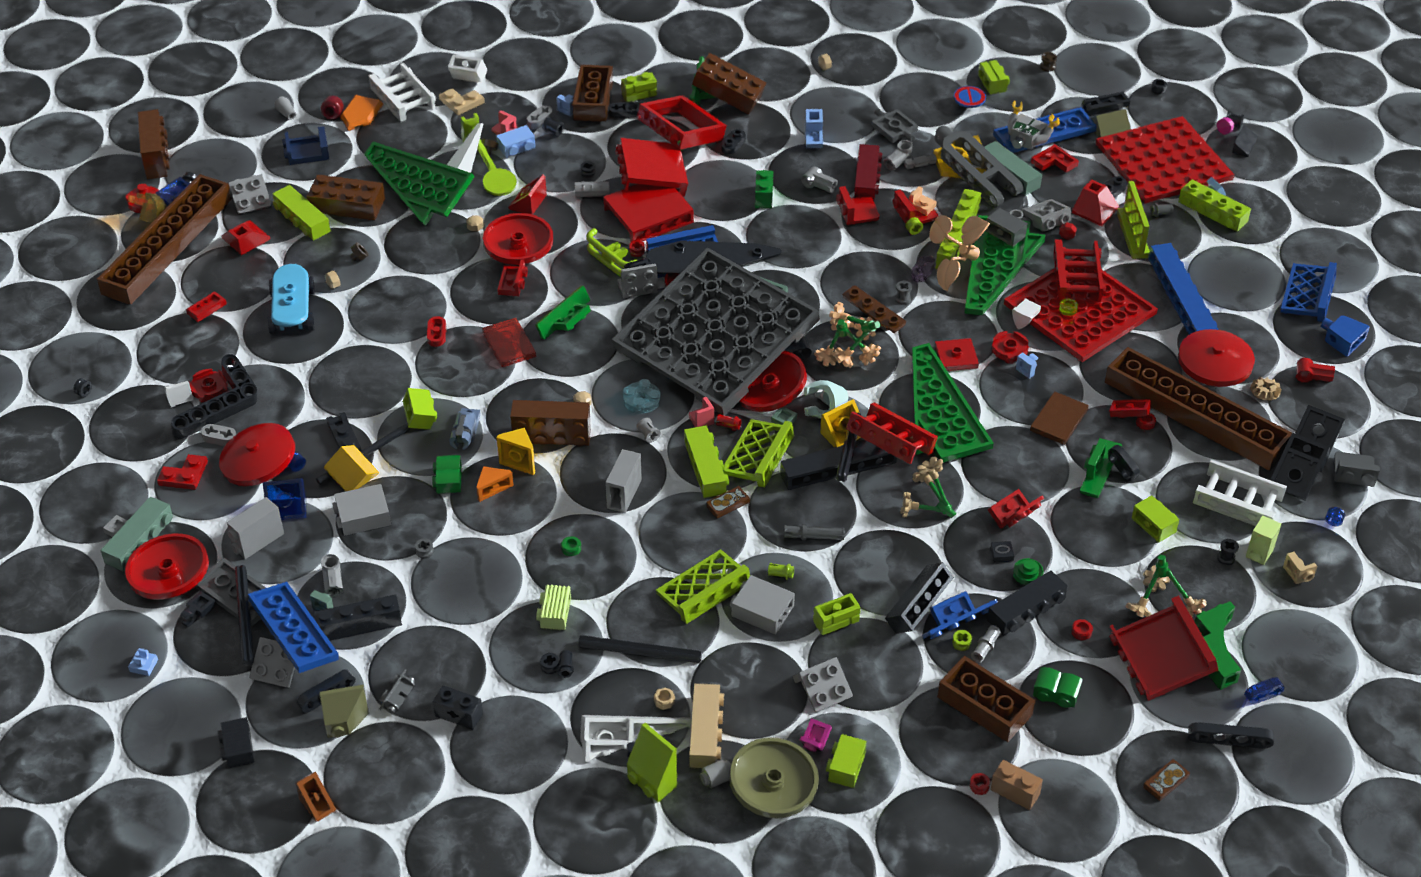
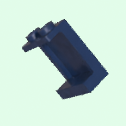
M325 126L318 127L319 135L290 139L288 132H285V138L282 139L283 148H286L283 149L285 159L289 160V165L330 160Z

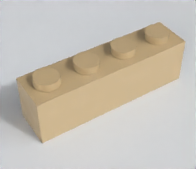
M694 684L690 768H703L715 763L716 760H721V747H717V742H722V729H718V724H723V711H719V706H724V693H720V685Z

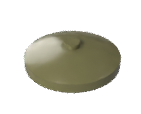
M761 738L743 746L732 761L729 777L731 789L738 801L753 813L768 818H786L806 809L815 797L819 782L818 770L811 756L797 744L781 738Z

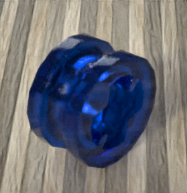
M295 452L288 466L294 472L300 471L306 465V459L299 452Z
M1331 507L1327 511L1325 521L1331 526H1341L1345 518V512L1341 508Z

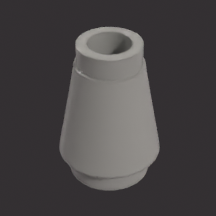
M279 97L275 101V109L289 120L296 117V113L288 98Z

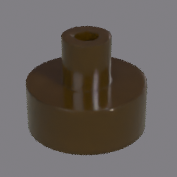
M489 139L482 140L489 155H491L492 150L497 151L498 142Z
M356 242L351 247L353 253L350 255V258L353 261L357 258L364 260L368 256V252L361 244Z

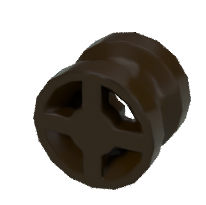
M1052 52L1043 53L1041 55L1042 62L1040 63L1041 70L1046 72L1054 71L1056 69L1057 55Z

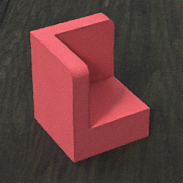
M499 111V123L492 128V132L499 135L516 129V117L504 111Z
M707 397L702 398V408L689 412V419L695 427L714 424V407Z

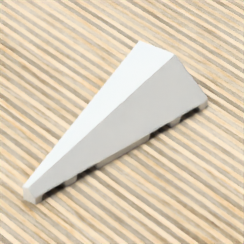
M478 123L447 165L471 172L483 123Z
M581 715V743L584 761H592L594 758L626 749L629 742L636 741L640 728L644 723L648 724L662 736L691 727L692 719Z

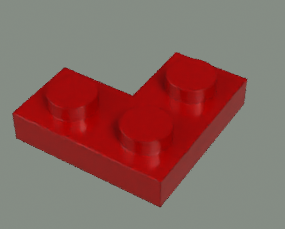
M1056 144L1031 157V163L1042 171L1055 164L1063 171L1068 172L1079 164V160Z
M188 454L182 468L163 466L157 479L158 486L196 490L208 463L207 456Z

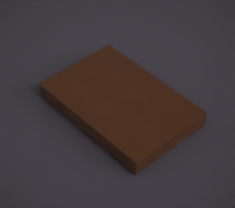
M1054 391L1031 425L1030 431L1065 445L1088 411L1089 405Z

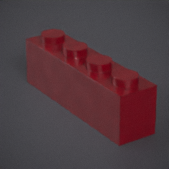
M859 145L854 198L871 196L873 201H875V195L879 194V185L877 184H880V174L877 173H881L882 152H879L880 145Z

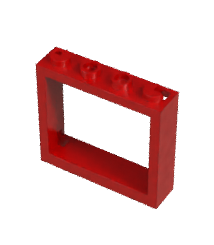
M684 95L641 103L637 115L638 120L680 150L723 140L727 126ZM678 112L699 127V129L684 132L661 115Z

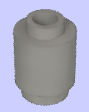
M720 760L703 767L700 774L703 785L713 788L729 781L731 763L728 760Z

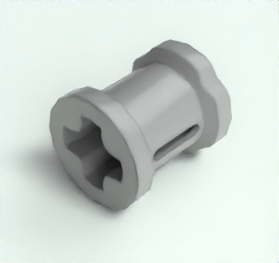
M643 418L636 426V429L643 433L645 440L649 443L656 441L660 437V430L652 425L650 418Z

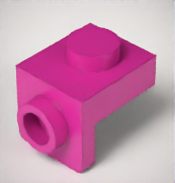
M811 718L804 736L800 738V741L804 744L803 747L812 752H815L816 749L823 751L832 726Z

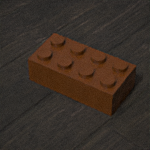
M711 53L708 54L698 68L692 85L747 114H750L767 84Z
M580 65L573 100L574 120L606 122L613 85V66Z
M158 109L138 112L140 154L146 178L148 180L168 177L167 170H170L169 160H167L169 159L168 136L166 129H164L163 115L160 116Z
M318 174L306 196L307 200L323 214L374 221L385 200L383 183Z
M513 400L510 416L512 431L525 428L532 444L589 446L591 434L590 402Z
M963 656L939 682L937 695L939 699L1006 742H1009L1033 715L1035 704L1033 698L966 656Z

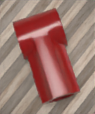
M1301 358L1296 362V378L1300 382H1310L1312 379L1333 382L1335 366L1315 364L1309 358Z

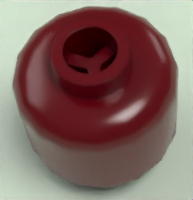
M331 95L324 99L320 110L327 119H336L343 111L344 105L339 97Z

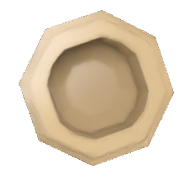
M828 54L818 57L819 67L823 71L832 67V61Z
M479 215L470 216L466 222L467 228L470 231H479L483 228L484 224L483 218Z
M335 271L325 274L326 283L331 289L340 286V280Z
M586 391L577 392L573 396V402H590L591 405V395Z
M668 688L658 689L654 694L656 707L662 710L671 708L675 703L673 691Z

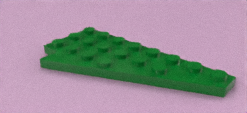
M372 142L364 154L424 226L427 225L434 213L448 217L474 179V175L471 172L376 142Z
M979 215L978 217L986 221L988 216ZM1024 221L1028 223L1026 237L1015 246L1005 243L986 231L975 241L974 246L979 248L980 254L971 264L964 313L982 316L1045 242V234L1029 233L1031 221Z
M930 343L912 347L914 424L938 436L933 449L938 460L942 459L944 463L993 449V441ZM917 449L915 453L917 455L924 452Z

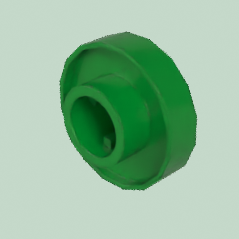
M1024 558L1015 563L1013 577L1020 584L1027 585L1043 575V567L1034 559Z

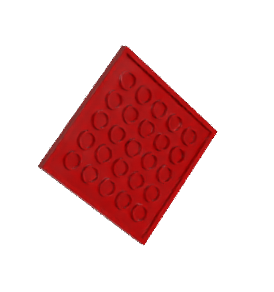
M1183 116L1096 138L1095 144L1127 183L1134 181L1138 195L1145 204L1179 195L1181 189L1191 180L1209 187L1206 181L1211 177L1219 184L1234 179V173Z
M1073 256L1067 261L1089 260L1083 256ZM1053 268L1005 298L1003 303L1010 310L1017 307L1025 299L1040 305V312L1029 324L1081 362H1084L1156 315L1158 308L1102 269L1103 284H1106V294L1102 295L1101 302H1097L1096 293L1069 292V294H1066L1065 301H1058L1055 269ZM1091 268L1065 269L1068 273H1094V269ZM1068 280L1067 282L1070 285H1095V281Z

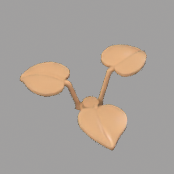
M940 215L933 222L930 229V240L935 244H940L946 237L960 246L959 253L962 256L952 257L951 260L944 259L937 269L938 283L945 291H948L959 275L960 264L957 260L966 261V259L975 261L979 257V248L972 244L984 233L990 224L989 222L977 216L969 217L962 226L963 235L961 238L963 239V244L948 235L953 227L949 217Z

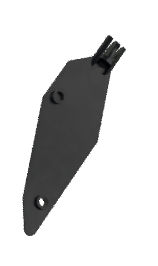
M681 240L650 249L644 259L627 263L624 269L656 264L657 273L680 274L707 248L739 266L780 255L782 251L780 248L757 243Z

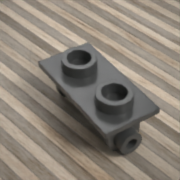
M406 669L401 676L396 674L390 683L393 688L391 691L386 689L380 698V701L383 702L379 708L380 711L385 706L389 713L394 714V712H397L405 700L399 693L407 697L415 686V679L404 675Z

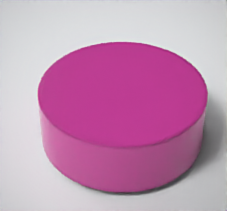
M1228 117L1221 118L1216 125L1217 130L1224 135L1234 129L1233 121Z

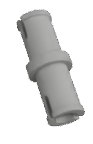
M991 625L985 635L978 640V645L971 654L975 662H983L987 653L994 648V642L1001 634L998 627Z

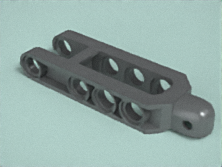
M940 126L936 129L934 139L942 147L941 159L974 191L981 192V197L991 207L996 208L1004 203L1002 193L993 183L997 182L1004 190H1007L1014 196L1023 191V186L1019 179L969 132H953L947 126ZM953 143L955 147L963 148L986 171L981 174L951 144Z

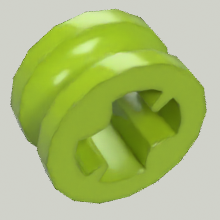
M914 217L907 221L905 227L911 235H916L922 231L923 224L917 217Z
M965 630L956 631L953 635V647L959 651L968 650L971 646V634Z

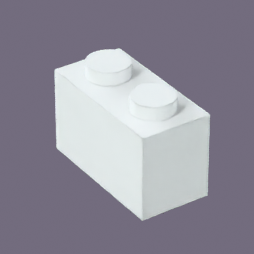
M453 54L448 65L453 79L482 83L487 72V68L481 58Z

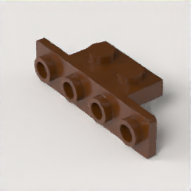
M854 285L843 293L845 300L860 309L874 321H879L881 326L892 333H896L906 325V320Z

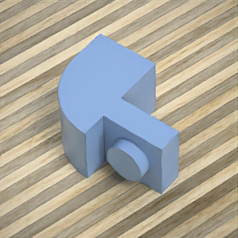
M806 109V148H823L822 109Z

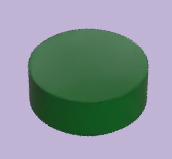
M566 537L561 542L562 553L566 556L579 554L581 551V541L576 537Z

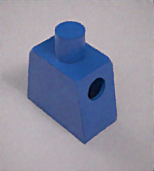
M1344 315L1340 316L1335 322L1325 318L1321 324V328L1327 330L1325 341L1346 357L1366 340L1370 326Z

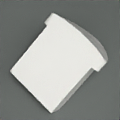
M1025 299L1017 307H1014L1012 309V316L1017 329L1027 326L1040 312L1041 306Z
M188 381L164 387L171 408L176 407L175 405L194 400Z

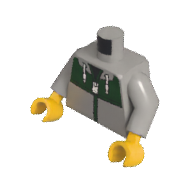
M1016 100L1013 101V113H1011L1007 124L1008 134L1011 135L1010 141L1013 147L1016 149L1021 147L1033 149L1037 145L1046 143L1054 131L1053 127H1057L1060 124L1059 118L1057 117L1053 121L1054 115L1052 114L1048 118L1050 124H1047L1021 113L1018 115V112H1021L1023 109L1022 102L1019 107H1015Z

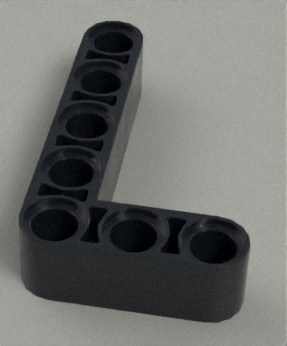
M227 354L221 361L222 374L232 390L173 417L171 429L175 438H186L201 431L205 425L220 422L256 404L257 387L235 355Z

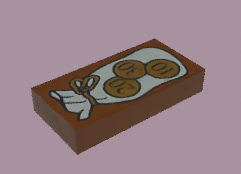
M738 486L707 501L706 507L718 519L750 503V498Z
M1172 759L1144 783L1143 788L1161 801L1189 777L1190 772Z

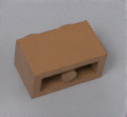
M1002 760L993 774L990 790L1031 810L1040 795L1043 779Z

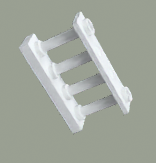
M404 63L400 64L401 72L390 77L379 79L375 73L369 75L371 90L400 122L406 120L407 110L425 103L433 110L435 109L436 101L434 93L430 92ZM404 78L406 82L390 88L386 87L387 84ZM408 87L414 89L398 96L393 94ZM417 95L421 97L407 104L401 103V101Z
M1211 459L1207 475L1211 477L1206 487L1198 485L1193 503L1256 526L1262 515L1273 520L1275 512L1270 510L1275 500L1282 502L1287 486ZM1218 479L1230 483L1225 494L1213 490ZM1237 486L1248 490L1244 501L1232 497ZM1256 493L1267 496L1263 508L1251 504Z

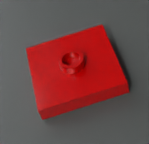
M971 338L935 341L937 356L947 371L976 369L979 367Z

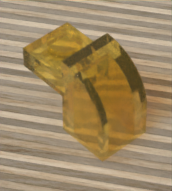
M137 193L136 196L129 195L128 202L142 206L139 220L152 223L166 209L163 199L156 194L145 193L144 195Z

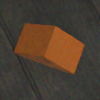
M316 771L296 782L299 799L316 822L336 811Z

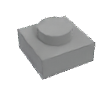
M116 515L103 527L104 533L113 537L127 520Z

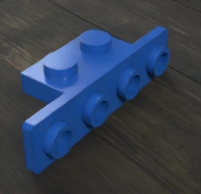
M966 591L930 608L938 627L924 633L922 637L924 639L930 636L931 639L942 635L941 630L945 628L950 631L960 626L958 622L965 620L967 623L977 618L975 614L980 611L983 615L988 613L989 607L998 601L995 599L975 609Z

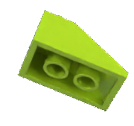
M644 723L640 728L627 762V777L632 784H637L642 788L647 797H652L659 802L677 787L676 748L648 724Z

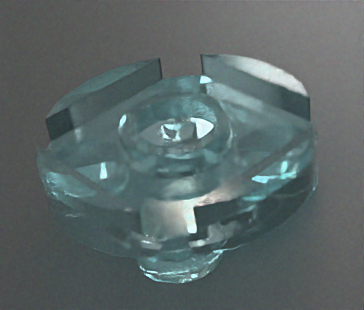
M647 379L632 383L623 389V403L632 412L637 410L641 411V413H649L659 406L660 390Z

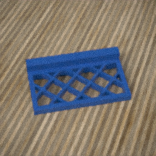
M711 225L646 239V252L648 254L652 248L681 240L718 242L715 236V228ZM657 273L658 278L665 277L666 275Z
M1329 262L1328 267L1293 263L1281 305V313L1317 316V321L1323 322L1327 315L1336 279L1337 263ZM1296 270H1302L1305 272L1298 274ZM1321 272L1324 274L1317 276L1314 273ZM1310 276L1313 279L1306 281L1304 278ZM1299 280L1301 284L1296 286L1293 282ZM1316 282H1317L1318 284H1320L1319 286H1317V287H1315V288L1311 285V284H1314V283H1316ZM1305 287H1307V288L1309 289V290L1306 291V292H1303V291L1301 290L1302 288H1305ZM1297 292L1299 295L1293 297L1290 294ZM1315 294L1317 297L1311 299L1309 295ZM1302 298L1306 300V302L1304 303L1298 302V300ZM1291 303L1296 305L1295 307H1286ZM1312 305L1315 310L1306 309L1305 307Z

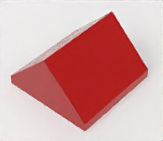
M542 174L523 186L508 208L516 212L533 215L547 195L545 176Z

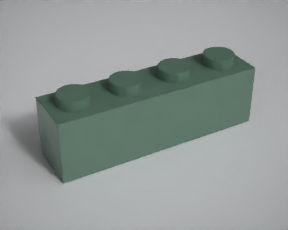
M997 141L984 147L1019 179L1023 186L1022 194L1026 196L1040 188L1042 174Z
M150 496L100 550L104 563L124 572L131 554L143 543L157 537L160 531L171 522L173 515L170 504Z

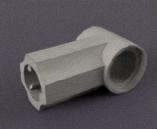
M902 140L898 143L897 148L883 160V164L888 170H895L906 159H912V143L908 140Z
M815 166L811 167L801 178V182L805 187L812 188L815 186L830 193L835 191L838 180L824 175Z
M327 554L321 559L324 589L326 594L336 597L343 593L340 561L335 554Z

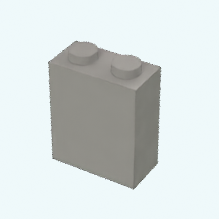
M622 449L606 480L607 509L626 513L642 480L640 453Z
M381 484L334 494L336 502L332 503L334 514H339V517H336L338 529L342 528L344 536L391 525L389 510Z
M267 497L227 522L229 530L227 534L232 541L231 548L236 555L240 554L244 559H247L284 534L279 508Z
M751 575L746 582L742 583L738 595H734L730 602L732 617L776 635L794 607L795 593Z

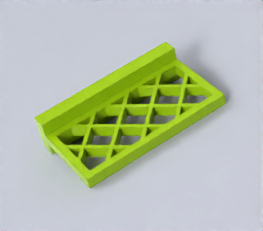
M1129 181L1124 208L1117 209V216L1131 258H1148L1150 251L1147 245V237L1150 226L1134 181Z
M751 419L724 464V474L757 481L759 487L765 488L794 437L792 422L784 421L783 425ZM753 427L762 428L758 431L752 432ZM773 430L778 431V433L773 434V435H771V436H770V434L768 433V432H771V431H773ZM763 434H765V435L767 436V437H765V438H763V439H760V440H757V438H756V437H758V436H760V435H763ZM753 438L754 442L747 445L744 444L745 441ZM768 442L771 443L770 446L765 447V448H762V446H761V445H763V444H765V443H768ZM755 447H758V448H759V450H757V451H755V452H752V453L749 452V449H752V448H755ZM746 452L747 455L737 458V454ZM760 455L764 456L763 459H760L758 461H755L753 459ZM751 460L752 463L742 466V462ZM736 464L739 466V468L734 470L729 469ZM756 468L754 474L746 472L747 470Z
M720 549L656 589V592L681 615L682 621L687 624L738 592L742 583L746 582L750 577V572L747 566L744 564L740 566ZM722 558L724 563H714V561ZM702 569H708V574L697 573ZM712 569H723L722 574H712ZM726 569H735L731 573L726 574ZM686 579H692L691 584H681ZM696 579H706V584H695ZM710 579H720L713 584H709ZM668 590H676L675 594L665 593ZM680 590H690L689 594H679ZM694 590H702L697 594H693ZM678 600H686L680 605L677 604Z

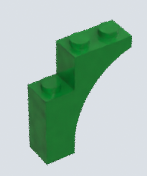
M1231 601L1219 604L1206 612L1202 611L1195 618V624L1217 660L1218 671L1208 676L1220 690L1237 683L1242 670L1231 657L1224 640V628L1232 620L1235 606Z

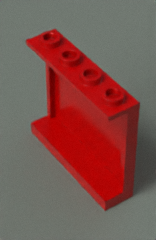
M620 138L615 152L618 154L619 174H622L621 184H624L625 192H628L629 183L674 187L685 197L688 180L679 148L672 143Z
M637 184L628 187V192H625V189L603 196L604 210L610 209L628 230L630 242L635 240L643 242L648 238H653L694 223V209L674 187Z
M1179 595L1171 598L1173 606L1121 629L1115 630L1113 624L1110 625L1112 632L1109 635L1110 640L1114 646L1118 645L1120 649L1118 654L1122 662L1126 661L1129 665L1126 668L1132 679L1136 678L1138 683L1135 684L1140 695L1144 694L1148 701L1218 671L1215 656Z

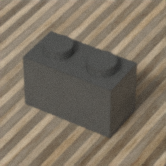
M999 208L987 217L986 221L990 224L985 231L1005 243L1015 246L1026 237L1028 223Z

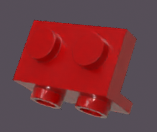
M520 260L519 267H503L497 289L498 295H520V291L524 289L525 285L524 277H527L528 267H525L524 260Z

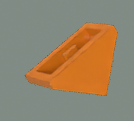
M483 466L476 486L479 502L514 486L511 470Z

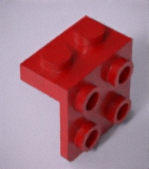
M846 186L839 187L836 201L847 225L879 220L880 215L871 196L850 198Z
M901 189L894 192L893 207L905 223L914 217H917L922 224L933 221L938 217L935 209L928 215L916 211Z
M1018 489L987 510L1000 529L1006 525L1010 528L1018 523L1019 520L1026 518L1033 511L1041 507L1040 502L1045 498L1042 495L1029 503L1020 489Z

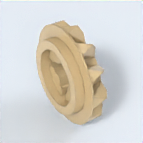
M1262 377L1254 379L1250 387L1254 396L1267 401L1277 399L1282 390L1280 384L1275 383V379L1270 380L1268 377L1265 379Z

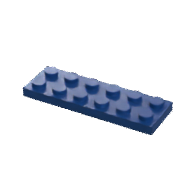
M1082 107L1053 114V121L1058 117L1060 124L1057 127H1053L1054 131L1046 143L1037 146L1095 132L1097 125ZM1050 115L1036 118L1039 121L1050 124L1048 120ZM1007 126L993 129V136L1010 152L1015 153L1027 149L1025 147L1019 149L1013 147Z
M288 582L248 594L249 602L298 673L339 660V653Z

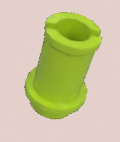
M769 563L768 576L785 577L786 580H789V578L794 576V566H791V564Z

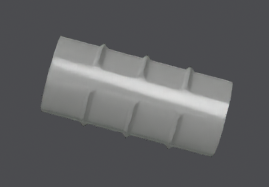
M609 181L575 182V198H593L609 195Z

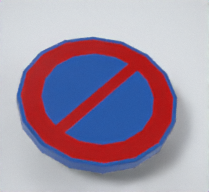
M964 86L954 92V100L960 106L976 108L985 103L986 94L980 88Z

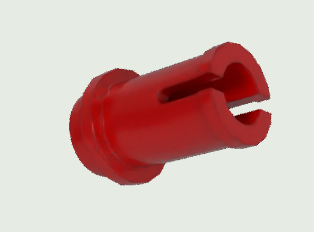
M718 414L716 421L719 422H716L717 426L732 428V431L740 429L741 419L738 416L730 417Z

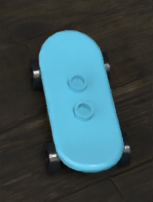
M286 264L279 267L273 274V278L269 280V291L272 297L271 316H268L269 333H276V326H279L281 331L284 330V327L293 326L303 329L302 324H307L308 331L314 330L313 312H308L309 294H315L313 276H308L305 268L297 264Z

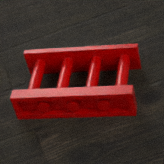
M1055 239L1053 260L1058 301H1065L1066 294H1069V292L1096 293L1097 302H1101L1102 295L1106 294V284H1103L1101 248H1098V241H1094L1092 250L1066 249V247H1063L1062 240ZM1065 256L1092 257V261H1067L1064 258ZM1091 268L1094 269V273H1068L1065 269ZM1068 280L1095 281V285H1070L1067 282Z
M875 402L870 404L866 417L851 412L846 430L908 464L912 463L917 449L927 455L932 454L938 436Z

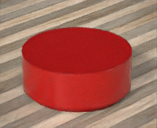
M1149 412L1148 416L1137 417L1136 424L1139 428L1151 430L1155 427L1156 417Z
M1081 619L1076 620L1072 624L1071 633L1076 639L1087 640L1092 636L1093 626L1090 622Z

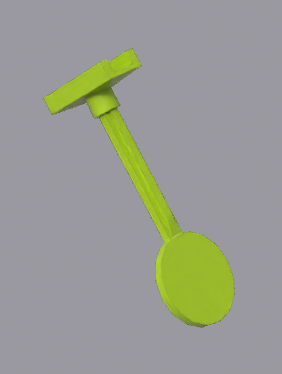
M477 113L473 114V118L467 120L465 117H461L462 142L466 140L479 123ZM479 139L477 150L489 170L483 178L484 189L496 196L512 193L517 184L515 175L506 169H497Z

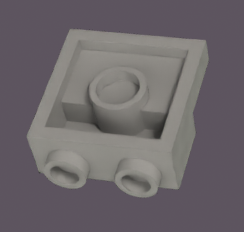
M1053 199L1022 209L1023 215L1033 221V226L1041 231H1048L1055 226H1061L1066 222L1072 221L1071 208Z

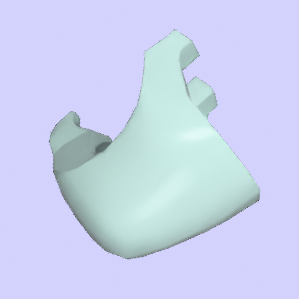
M819 380L810 383L804 387V395L816 393L815 397L820 398L830 408L829 410H821L817 406H809L804 408L805 416L821 419L822 414L848 402L847 391L842 386L830 381Z

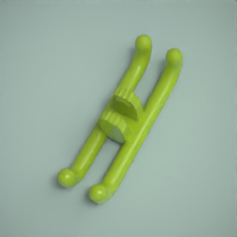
M591 229L586 235V239L589 242L587 251L621 277L622 269L618 266L624 268L625 264L630 263L622 260L627 255L628 249L625 247L621 248V244L618 242L605 247L597 239L593 238L597 234V229Z

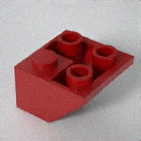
M1091 179L1082 189L1072 209V213L1099 226H1103L1117 211L1119 205L1107 186Z
M251 220L221 235L222 239L241 255L270 240V236Z

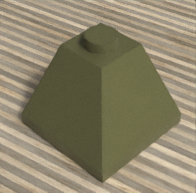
M364 685L320 692L328 738L350 735L369 714Z

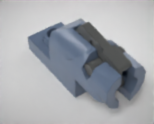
M461 408V411H458L449 440L453 448L457 449L459 443H463L462 448L465 450L471 442H474L481 416L479 409Z

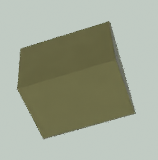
M1126 109L1091 117L1092 121L1097 125L1095 134L1098 138L1131 130Z

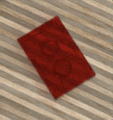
M517 318L482 328V332L501 367L536 357V351Z

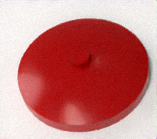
M527 213L504 215L495 219L486 227L483 233L484 249L490 257L499 262L519 265L520 260H524L525 264L541 259L551 250L553 246V231L544 219L536 215Z
M1215 329L1191 333L1182 341L1178 353L1179 364L1187 375L1200 383L1216 387L1233 386L1245 381L1252 373L1255 363L1254 353L1243 339L1232 333Z
M783 351L748 386L749 392L739 403L751 411L768 412L782 408L792 402L802 392L807 381V372L801 359L793 353Z
M262 423L248 427L236 434L224 446L219 457L220 470L224 477L235 485L253 486L264 483L276 477L289 465L295 453V441L288 429L279 424Z
M177 533L165 534L140 545L129 557L125 574L129 586L136 594L148 599H168L184 594L195 587L207 572L209 558L204 545L195 537Z

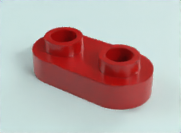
M435 316L428 320L427 341L433 347H439L446 342L447 326L446 320L443 317Z

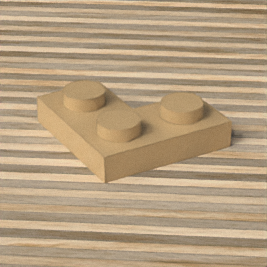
M453 88L439 94L440 101L457 115L485 103L484 97L476 90L463 96L458 94Z

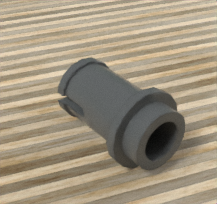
M1155 203L1150 206V214L1154 217L1167 214L1172 215L1173 205H1158Z

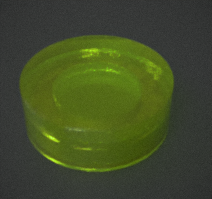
M1063 299L1059 305V311L1067 316L1076 314L1078 309L1077 302L1072 299Z

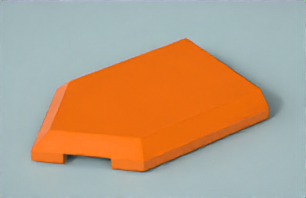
M355 95L340 115V119L344 122L348 131L353 130L354 127L359 125H370L382 108L383 102L378 99Z

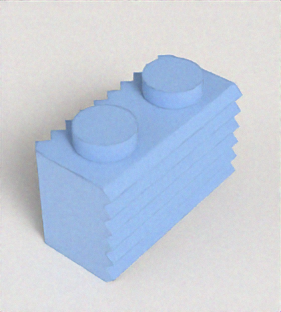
M527 125L496 135V141L499 143L498 148L506 158L536 147L535 136Z

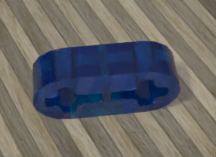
M1273 677L1250 686L1244 692V695L1251 704H1257L1278 696L1284 691L1285 686L1278 677Z

